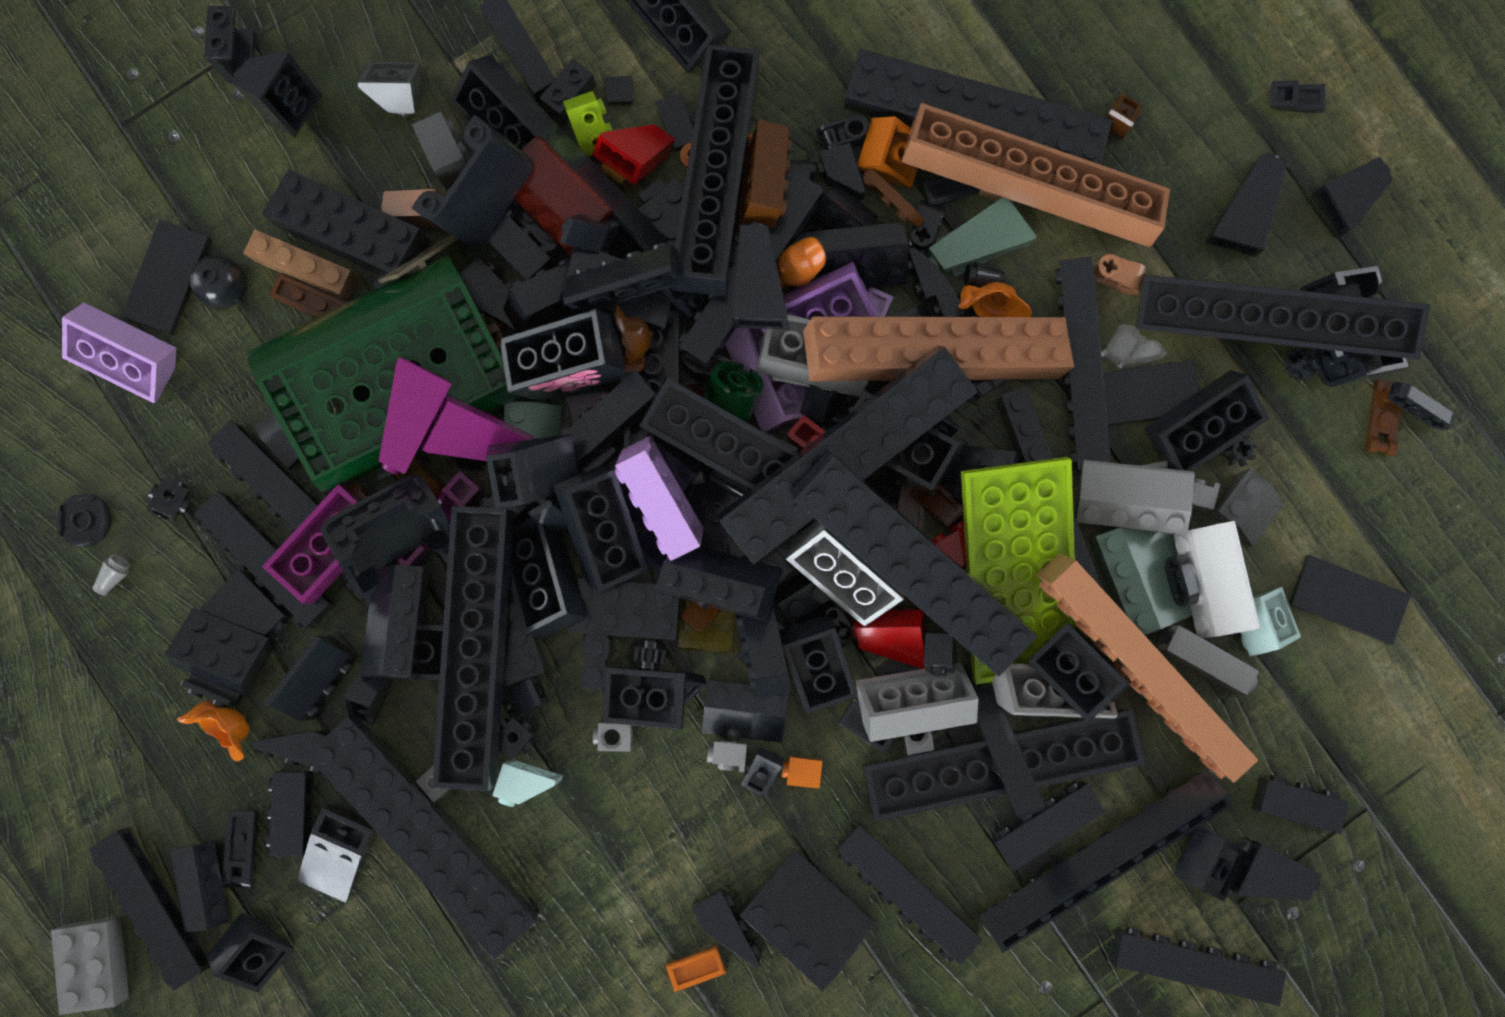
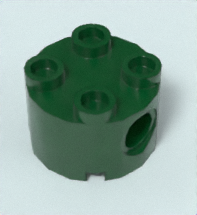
M733 361L719 362L716 364L715 369L712 370L702 397L739 419L749 421L764 386L762 378L752 368H750L749 372L743 369L744 364Z

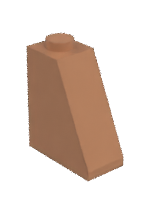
M436 189L384 191L381 211L416 227L443 230L418 214L411 207L425 191H435L445 197V194Z

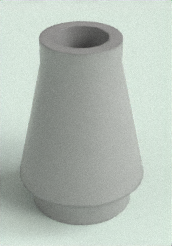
M110 555L109 558H105L92 589L98 594L106 596L113 587L129 574V562L118 555Z

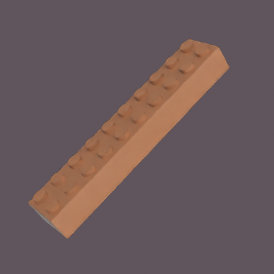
M920 104L911 126L902 158L903 163L1147 247L1153 245L1164 229L1170 194L1169 188L927 104Z
M812 317L803 329L810 381H892L937 345L946 347L969 380L1060 379L1074 368L1065 317Z
M1059 553L1036 574L1041 580L1039 587L1049 597L1052 596L1059 602L1057 604L1059 609L1077 622L1075 626L1085 636H1089L1094 641L1093 645L1102 655H1106L1112 661L1111 664L1130 680L1131 687L1147 699L1146 703L1157 714L1160 713L1165 718V724L1183 738L1181 741L1192 752L1195 751L1200 756V762L1207 769L1212 770L1220 779L1226 777L1234 783L1258 761L1253 753L1076 560Z

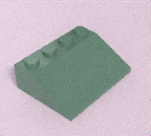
M1119 527L1089 538L1112 600L1144 635L1192 616L1190 606L1180 607L1175 603L1165 572L1167 558L1178 555L1173 533Z

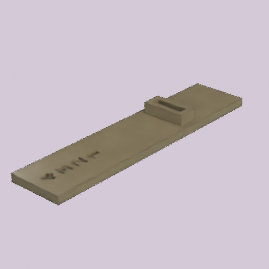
M449 234L380 278L379 282H387L399 278L405 273L408 274L427 266L425 260L458 239Z

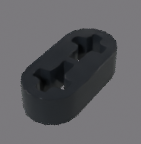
M1185 555L1167 558L1165 572L1175 603L1180 607L1196 604L1199 601L1200 593L1189 558Z

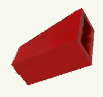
M655 124L602 132L599 134L592 155L635 185L668 159L675 138Z
M888 610L866 626H863L859 621L853 622V637L858 639L859 649L925 669L924 654L927 628L922 610Z

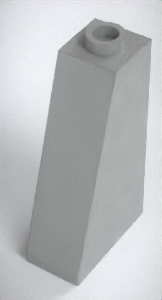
M1179 625L1162 628L1154 644L1164 657L1236 694L1248 695L1257 685L1258 678L1256 677L1259 672L1258 670Z

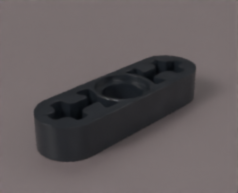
M1395 382L1391 385L1387 397L1389 401L1434 429L1448 430L1451 428L1454 418L1452 411L1410 384Z

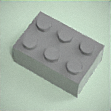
M121 916L69 923L51 930L59 1015L115 1007L129 999Z

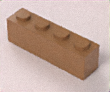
M255 229L243 252L254 262L345 301H349L359 280L349 269Z

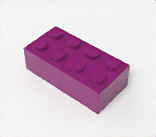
M339 484L262 566L303 604H313L343 572V569L321 534V526L328 518L361 500L348 488Z

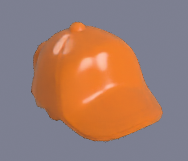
M808 237L791 245L779 256L776 265L782 289L791 286L803 287L807 285L824 266L826 254L821 243L815 237Z
M992 282L981 288L968 285L961 291L959 308L965 310L972 306L974 312L979 317H1031L1032 315L1030 306L1017 296L1013 287L1007 284Z
M204 701L196 705L185 715L177 718L180 723L184 724L198 722L208 735L218 739L222 747L228 748L229 754L234 761L244 759L241 742L248 736L250 727L246 721V716L236 709L220 708L212 704L211 701Z

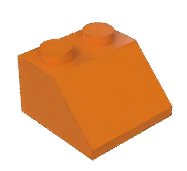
M897 117L872 118L857 167L864 172L874 170L887 183L911 189L918 168L902 162L911 128Z

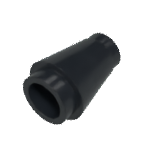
M977 262L967 264L965 268V285L981 288L992 282L1004 283L1005 272Z

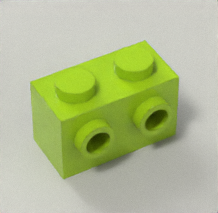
M593 91L563 101L579 147L588 157L593 154L599 134L613 131L610 122L604 123L602 115L607 113L601 98L596 100Z

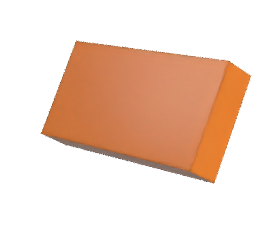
M718 945L666 964L674 992L721 976L727 972Z

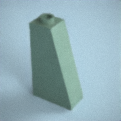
M1002 197L931 246L926 256L945 275L965 268L967 264L980 263L1027 248L1033 244L1037 236L1010 199Z

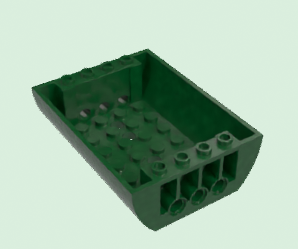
M448 255L247 351V359L255 382L311 481L324 495L327 496L338 484L347 487L383 469V463L379 462L396 362L399 356L409 361L415 360L420 363L421 367L449 380L451 386L446 395L489 415L504 409V405L510 402L522 400L520 395L508 392L503 359L464 282ZM434 348H442L446 352L445 361L439 364L432 362L430 352ZM359 385H364L370 390L369 398L364 401L356 399L353 394L354 388ZM332 398L341 399L345 405L344 410L340 413L331 412L328 408V401ZM421 445L416 452L422 450Z

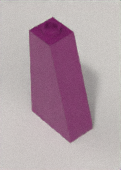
M401 356L398 357L379 456V462L383 463L382 468L396 475L399 471L404 474L406 473L451 386L449 380Z
M445 395L420 445L422 450L427 453L487 461L488 445L535 438L528 432L449 395Z

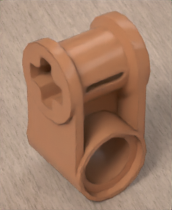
M1107 254L1093 265L1095 282L1117 289L1125 294L1137 295L1139 293L1143 274L1146 271V267L1143 264L1129 261L1113 254Z

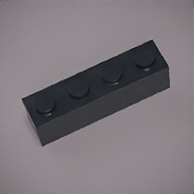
M1078 781L1071 782L1063 788L1065 792L1057 797L1052 795L1043 800L1045 810L1018 818L1019 821L1011 827L1007 824L995 832L996 836L991 840L1009 868L1015 871L1106 812L1087 783L1083 781L1079 783Z

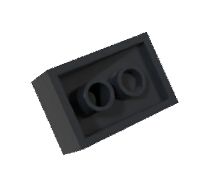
M627 667L606 668L603 723L683 729L686 673Z

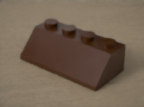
M758 120L748 146L737 236L740 233V225L757 222L768 226L769 229L775 227L779 216L783 217L785 214L787 201L783 200V196L786 195L789 180L785 179V175L788 174L790 159H787V155H789L792 146V139L788 138L789 127L763 120Z

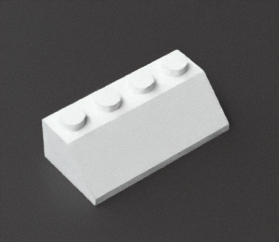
M1235 521L1188 530L1187 535L1173 534L1178 555H1185L1189 558L1199 588V601L1194 605H1190L1197 636L1209 638L1259 629L1260 625Z

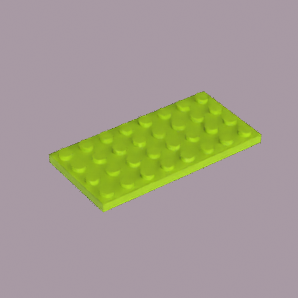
M1068 457L961 471L966 571L1027 623L1038 636L1012 664H1030L1028 661L1067 623L1072 624L1077 629L1075 626L1077 622L1059 609L1057 606L1059 602L1052 596L1049 597L1039 587L1041 580L1036 576L1059 553L1075 560L1072 461ZM971 653L972 681L975 684L992 682L996 674Z

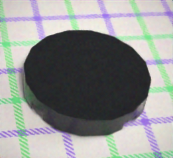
M87 494L73 495L66 499L67 501L58 508L55 517L58 534L70 545L81 547L96 545L102 541L110 531L112 523L111 512L107 504L97 496Z

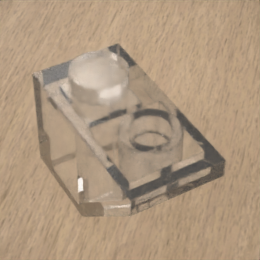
M1123 323L1116 328L1101 351L1102 357L1121 369L1158 362L1167 354L1159 342L1153 339H1146L1140 335V331L1136 327Z

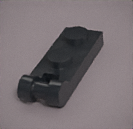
M227 811L222 876L223 887L233 888L234 885H242V888H253L258 811ZM235 867H242V874H236Z

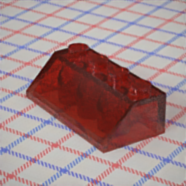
M536 136L522 149L532 159L533 170L514 199L571 256L573 246L564 245L560 242L563 234L561 228L564 221L568 217L582 213L596 222L602 223L607 220L612 209L540 136Z

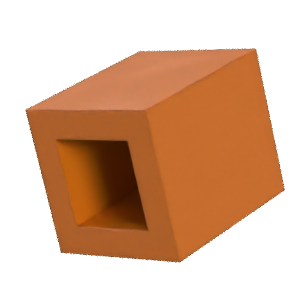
M789 755V762L784 761L782 778H787V785L820 789L823 761L817 758Z

